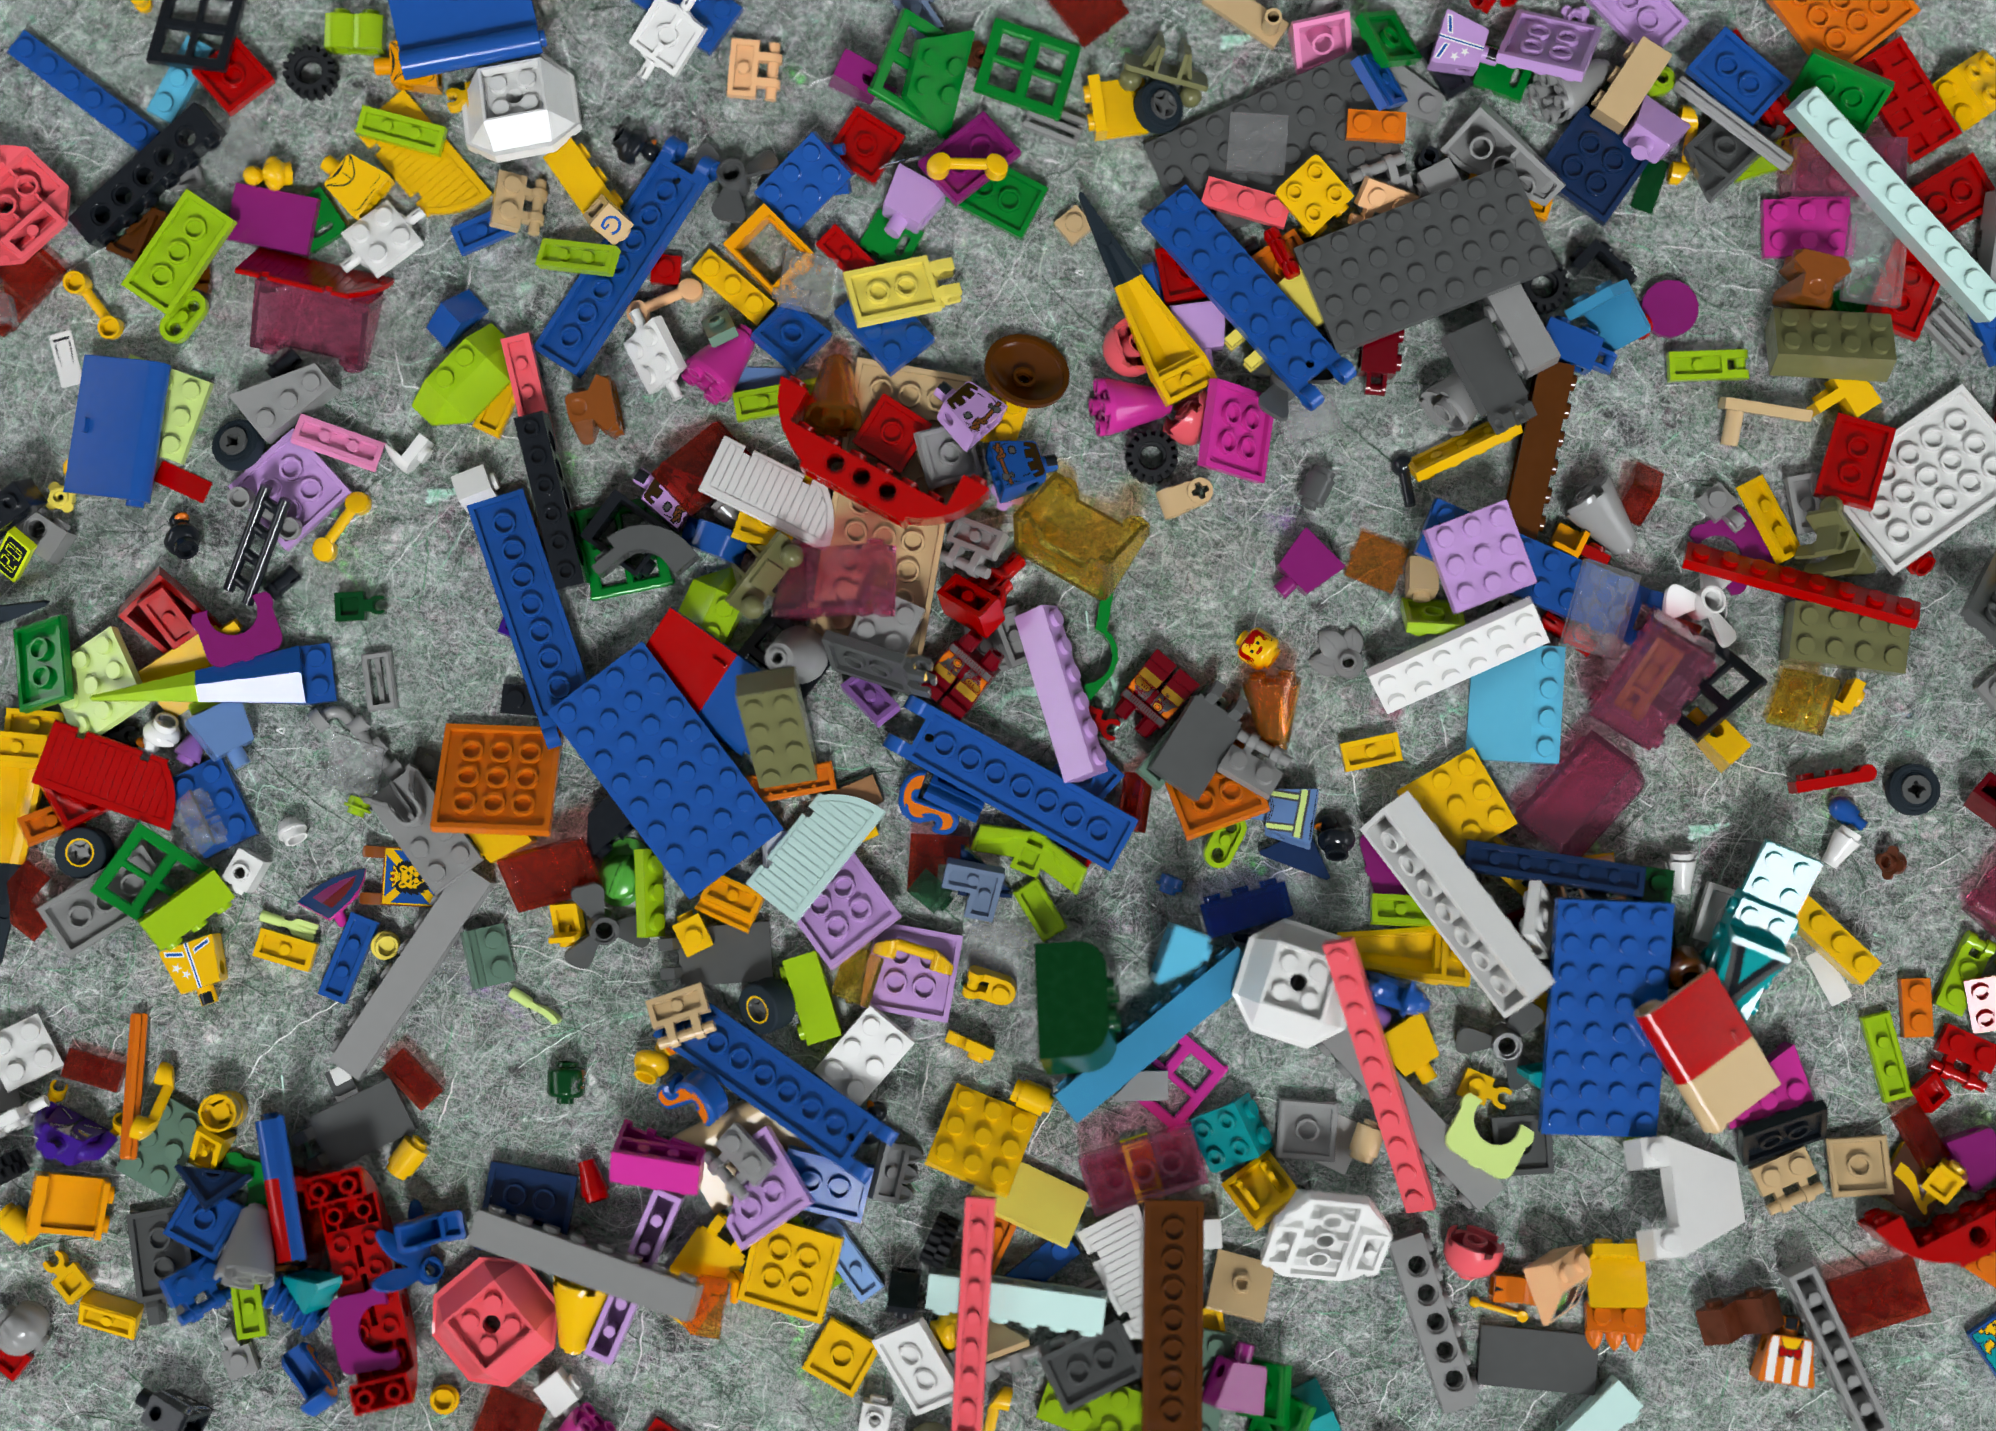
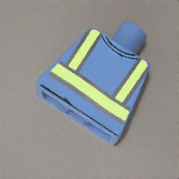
M1275 789L1269 799L1270 811L1250 819L1266 821L1265 835L1267 837L1310 850L1319 789Z

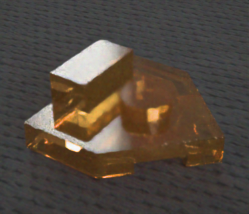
M700 1274L697 1282L703 1283L705 1286L695 1317L688 1322H681L690 1335L720 1339L730 1281L727 1278Z

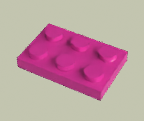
M1763 199L1760 202L1761 259H1785V257L1792 256L1793 250L1805 248L1843 258L1851 256L1850 199Z

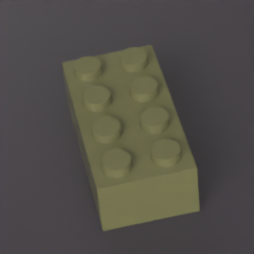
M1773 307L1765 327L1768 369L1771 376L1887 382L1897 362L1891 314Z
M1795 600L1785 603L1778 661L1890 676L1906 674L1911 628L1813 602Z
M795 666L736 675V700L759 788L818 780L817 755Z

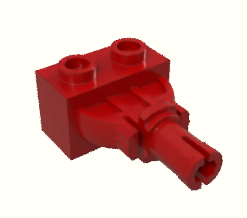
M1012 552L998 568H990L991 575L988 579L981 577L965 579L955 573L936 592L944 614L967 628L975 630L979 635L987 639L1005 620L1003 609L1006 605L1007 594L1013 589L1010 580L1026 565L1023 557Z

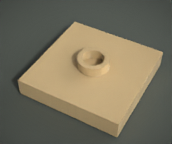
M1887 1134L1824 1139L1831 1198L1894 1194Z
M1218 1249L1205 1308L1263 1323L1274 1271L1270 1267L1263 1266L1259 1259Z

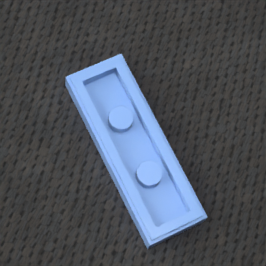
M828 1216L814 1227L845 1237L837 1272L860 1303H863L885 1286L837 1218Z

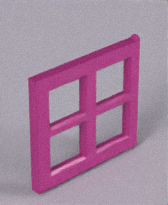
M1187 1035L1177 1041L1180 1046L1165 1064L1158 1059H1155L1151 1064L1158 1070H1168V1078L1189 1095L1190 1098L1174 1116L1156 1101H1138L1169 1127L1171 1134L1176 1133L1228 1071L1227 1065L1223 1066ZM1189 1053L1211 1070V1073L1196 1090H1193L1173 1073Z

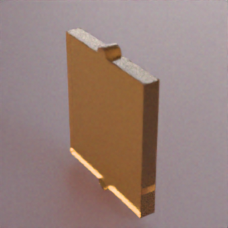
M1362 531L1355 549L1350 552L1352 557L1344 576L1392 594L1399 575L1404 573L1402 567L1409 549Z

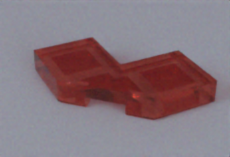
M27 859L7 881L10 924L35 942L48 926L37 910L40 906L32 899L52 877Z

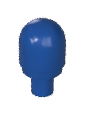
M1838 796L1830 801L1828 806L1829 813L1841 824L1846 826L1852 824L1859 831L1867 825L1868 822L1858 815L1860 813L1858 806L1848 798Z

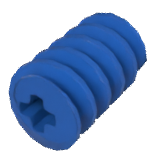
M281 1274L275 1280L274 1286L267 1291L263 1308L269 1309L274 1305L272 1314L278 1316L283 1313L282 1322L284 1323L293 1319L291 1328L296 1330L303 1326L301 1335L306 1337L321 1325L329 1314L328 1309L323 1312L319 1309L304 1315L287 1286L282 1284L285 1274Z

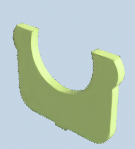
M1468 1093L1460 1100V1109L1445 1134V1144L1450 1151L1467 1160L1468 1164L1472 1167L1480 1168L1496 1179L1509 1178L1517 1167L1526 1147L1532 1144L1534 1132L1519 1124L1517 1134L1508 1143L1493 1145L1486 1142L1480 1137L1474 1124L1475 1111L1483 1100L1472 1093Z

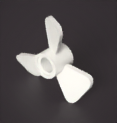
M1699 573L1700 590L1692 592L1678 584L1669 586L1664 592L1662 616L1665 620H1671L1686 613L1697 621L1708 618L1716 640L1721 647L1726 648L1736 640L1735 630L1719 614L1726 607V596L1722 590L1731 581Z

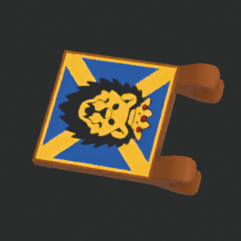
M371 845L363 847L362 854L364 857L384 858L381 893H360L359 902L361 904L433 907L430 902L435 894L430 890L400 847Z

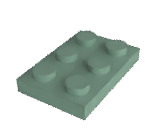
M158 1094L155 1097L153 1103L151 1104L149 1110L147 1111L145 1117L148 1118L153 1108V1105L158 1097ZM171 1096L158 1127L148 1137L139 1140L137 1159H120L115 1169L163 1197H169L180 1179L174 1166L177 1164L187 1166L195 1131L202 1125L199 1121L198 1110Z

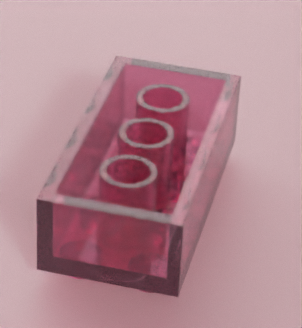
M1792 137L1781 140V148L1793 156L1794 160L1787 170H1780L1779 199H1862L1806 137ZM1863 137L1906 184L1908 137Z
M1191 1121L1079 1154L1078 1163L1095 1217L1143 1203L1144 1200L1157 1199L1209 1183V1177Z

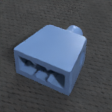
M220 703L187 719L185 723L186 728L214 762L227 756L234 770L251 762L244 747L253 742L254 735L243 703Z

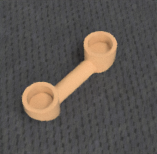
M685 278L679 283L678 288L649 301H632L627 307V318L634 325L629 313L634 309L640 308L647 323L651 316L650 312L682 298L688 303L698 302L703 296V287L696 279Z

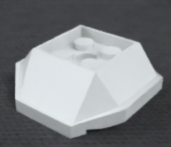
M544 53L479 66L467 89L469 107L467 102L462 106L465 140L468 150L476 154L479 153L497 163L556 152L572 135L575 136L583 130L574 75Z
M1284 918L1248 937L1231 995L1250 1032L1308 1049L1346 1029L1347 1023L1322 947L1325 941L1341 939L1340 935ZM1295 974L1300 975L1305 981V986L1301 991H1295L1290 985V979Z
M1297 1189L1286 1207L1273 1218L1261 1252V1263L1263 1266L1270 1267L1274 1272L1286 1277L1345 1281L1362 1275L1366 1277L1378 1275L1393 1237L1392 1230L1368 1196Z

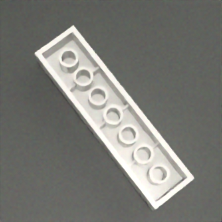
M1409 791L1382 808L1360 828V831L1504 1019L1531 1002L1555 983L1547 967L1538 960L1532 952L1530 945L1521 938L1514 929L1510 919L1504 916L1495 904L1493 897L1480 885L1475 874L1463 863L1455 848L1446 841L1440 833L1438 826L1429 819L1418 800L1413 798Z

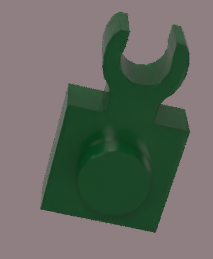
M364 591L334 593L335 622L367 621V612L384 615L387 611L377 610L375 604L379 600L387 599L381 595L366 599V592Z

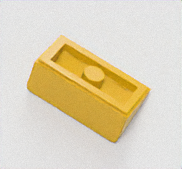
M90 1289L79 1303L78 1324L134 1340L144 1311V1304H137V1302Z

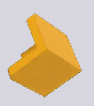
M1559 522L1547 545L1579 558L1591 533L1586 530L1579 532Z

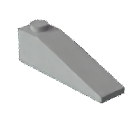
M1484 101L1468 116L1440 149L1461 170L1476 175H1481L1512 162L1528 199L1542 206H1546L1566 186L1565 182L1517 132Z

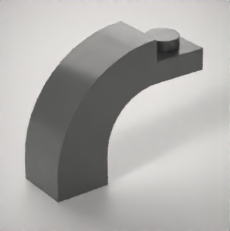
M634 525L621 529L606 538L614 548L610 551L607 548L600 552L594 558L596 563L591 567L601 578H605L629 557L639 553H650L662 558L679 577L697 562L700 557L683 538L666 528L655 525Z

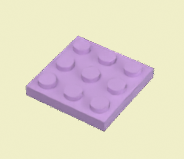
M1517 9L1497 52L1495 63L1503 64L1508 68L1533 71L1538 75L1547 74L1561 77L1566 81L1582 82L1601 37L1602 27Z
M294 428L288 431L253 466L246 469L228 486L230 489L234 487L249 488L257 496L261 483H265L272 487L269 497L277 503L280 497L292 500L286 517L298 518L302 523V532L295 540H284L278 537L277 541L287 551H290L352 493L348 486L317 452L290 443ZM262 517L260 520L261 524L269 529L271 522Z
M1507 499L1423 530L1453 614L1537 583Z
M854 852L797 924L827 966L833 971L899 920L902 915Z
M892 924L873 939L861 1008H867L871 1003L883 1012L948 1023L963 936ZM902 939L936 949L954 965L952 976L930 970L931 960L897 951L895 959L872 953L874 945L884 940Z

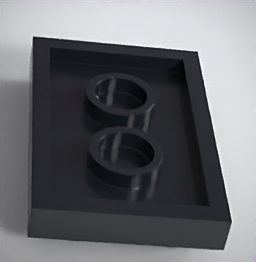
M1823 1099L1815 1102L1806 1101L1797 1108L1788 1111H1777L1768 1118L1759 1121L1751 1120L1742 1127H1739L1738 1158L1741 1164L1746 1166L1825 1139L1828 1120V1107Z

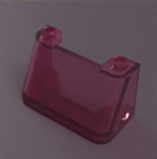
M261 276L259 279H255L249 347L258 348L264 354H276L278 350L291 347L293 349L339 358L338 363L344 367L345 371L350 373L363 372L368 367L384 292L345 299L332 296L331 292L327 291L319 293L267 281V277Z
M868 538L866 539V544L813 547L806 543L798 544L803 548V562L798 567L789 568L781 578L771 610L772 618L807 622L810 619H816V617L852 615L867 617V615L873 614L880 615L879 617H895L896 546L884 544V539Z

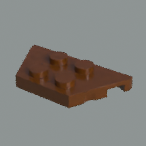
M153 207L143 215L141 221L132 224L126 229L127 233L115 243H109L106 250L135 263L169 214ZM211 263L193 287L209 295L212 292Z

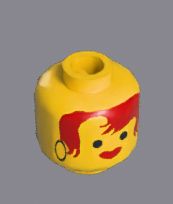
M1255 627L1250 632L1244 630L1236 641V645L1239 646L1237 651L1238 658L1255 670H1261L1264 667L1269 669L1281 652L1278 648V639L1261 627Z

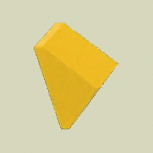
M200 1125L195 1131L188 1162L198 1168L219 1169L237 1135L228 1130L212 1132L204 1128L203 1125Z

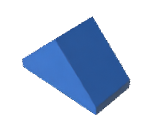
M468 289L441 302L426 328L447 350L487 314L489 310Z

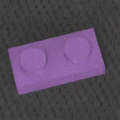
M852 676L841 684L842 691L877 728L901 711L899 704L880 685Z

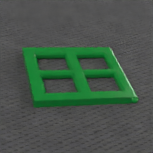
M902 8L871 85L867 90L868 93L933 131L935 129L917 115L914 107L909 106L903 98L883 87L893 62L908 70L910 57L899 51L908 26L927 37L947 34L910 10Z
M996 17L973 92L1058 122L1061 119L1081 52V46ZM1003 33L1029 42L1023 63L997 54ZM1040 47L1067 55L1061 76L1035 67ZM994 62L1021 71L1015 92L988 83ZM1032 75L1058 84L1052 105L1026 97Z
M641 498L631 500L660 521V517L644 505ZM601 506L575 511L579 534L583 532ZM625 506L621 508L614 518L617 531L624 529L622 514L632 513ZM580 536L591 581V601L671 586L675 583L671 576L670 567L662 558L657 557L659 576L635 581L634 575L625 570L626 583L602 587L600 576L591 567L596 563L594 558L601 551L594 548L593 545ZM612 545L607 546L609 549L614 548ZM629 557L628 559H626V561L631 564V559Z
M138 822L89 891L137 921L146 914L142 909L157 889L168 896L177 892L162 882L177 861L199 875L210 867ZM142 838L166 853L152 875L127 860ZM122 866L146 881L132 903L107 888Z

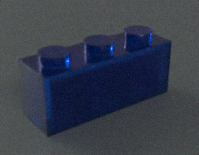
M1276 877L1259 881L1260 887L1249 890L1248 885L1231 889L1232 895L1221 898L1220 893H1215L1203 897L1204 903L1197 905L1206 936L1211 939L1293 916L1294 913L1285 881L1277 882Z

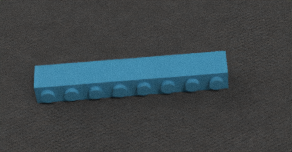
M1228 946L1224 947L1214 956L1217 961L1209 967L1204 964L1192 973L1194 979L1186 986L1180 983L1169 992L1171 998L1164 1004L1158 1001L1146 1011L1149 1016L1141 1023L1136 1019L1123 1030L1126 1035L1117 1041L1116 1052L1106 1066L1097 1071L1078 1073L1072 1079L1066 1076L1055 1085L1057 1091L1053 1093V1096L1075 1123L1080 1122L1232 997V988L1243 956V952L1238 946L1231 949Z

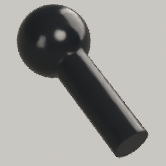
M1399 454L1393 458L1391 469L1395 475L1399 476L1404 506L1409 508L1416 505L1411 473L1408 466L1411 462V457L1407 454Z

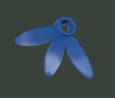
M413 1199L410 1202L408 1220L425 1214L421 1203L417 1199ZM376 1230L375 1238L381 1249L392 1260L405 1266V1268L391 1270L375 1278L372 1281V1288L375 1291L390 1293L402 1290L416 1281L428 1286L440 1281L444 1272V1266L439 1258L430 1256V1246L413 1252L400 1253L397 1251L395 1235L385 1230ZM425 1266L430 1269V1276L426 1273Z

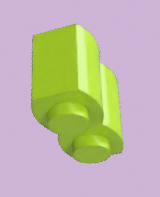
M336 8L333 12L325 13L324 48L328 53L337 55H386L387 20L379 11L364 9L362 13L352 14L348 9Z

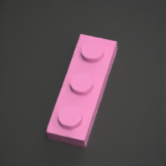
M302 413L290 442L372 472H376L386 444Z

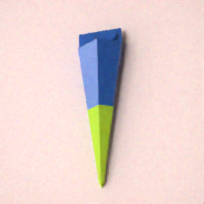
M330 643L286 648L256 656L253 660L247 662L240 661L225 667L212 666L90 697L93 701L222 702L312 705L338 701Z

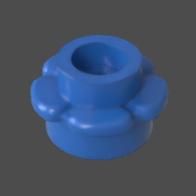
M1162 872L1160 879H1156V883L1160 885L1159 891L1175 896L1176 892L1183 891L1181 887L1184 880Z

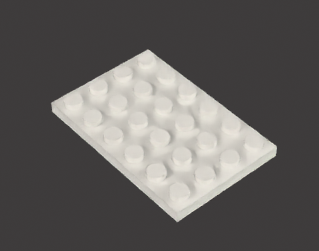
M1961 384L1896 430L1873 510L1868 512L1844 505L1842 513L1849 524L1892 576L1996 504V423L1965 386Z

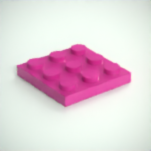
M1209 378L1197 466L1253 483H1265L1274 418L1263 412L1258 405V399L1262 393L1219 378Z

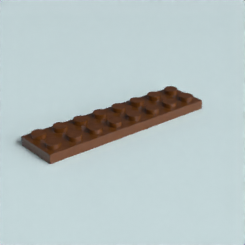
M1144 1199L1141 1431H1202L1204 1200Z

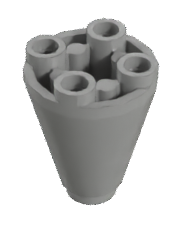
M1604 58L1591 59L1582 82L1566 81L1561 77L1547 74L1538 75L1535 73L1533 83L1528 86V91L1531 98L1537 101L1546 123L1550 125L1562 123L1570 119L1597 95L1600 90L1608 85L1609 82L1606 80L1613 71L1610 62Z

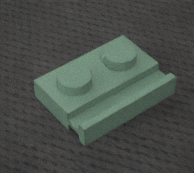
M504 923L460 933L472 990L516 980Z

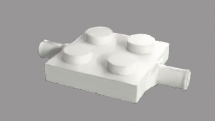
M654 0L628 42L639 50L646 59L637 72L641 78L648 80L655 67L664 69L673 77L679 76L708 29L697 21L690 12L696 0H682L681 4H676L671 0Z
M386 200L341 233L343 239L351 247L353 254L339 263V265L347 274L361 264L368 268L377 279L424 246L420 237L414 232L413 225L426 217L425 213L418 206L415 210L404 216L397 212L391 203Z
M640 308L632 310L629 316L636 330L634 335L623 344L648 394L657 393L663 387H666L673 402L681 399L684 395L676 381L679 374L687 368V365L662 315L653 317L646 323Z
M42 1095L33 1101L25 1102L24 1106L14 1108L0 1115V1139L6 1137L7 1133L13 1130H20L33 1124L32 1118L35 1117L37 1112L50 1106L48 1097Z

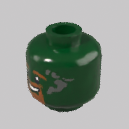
M556 1061L555 1066L548 1069L547 1094L550 1097L557 1098V1104H574V1098H580L585 1093V1069L579 1067V1062Z

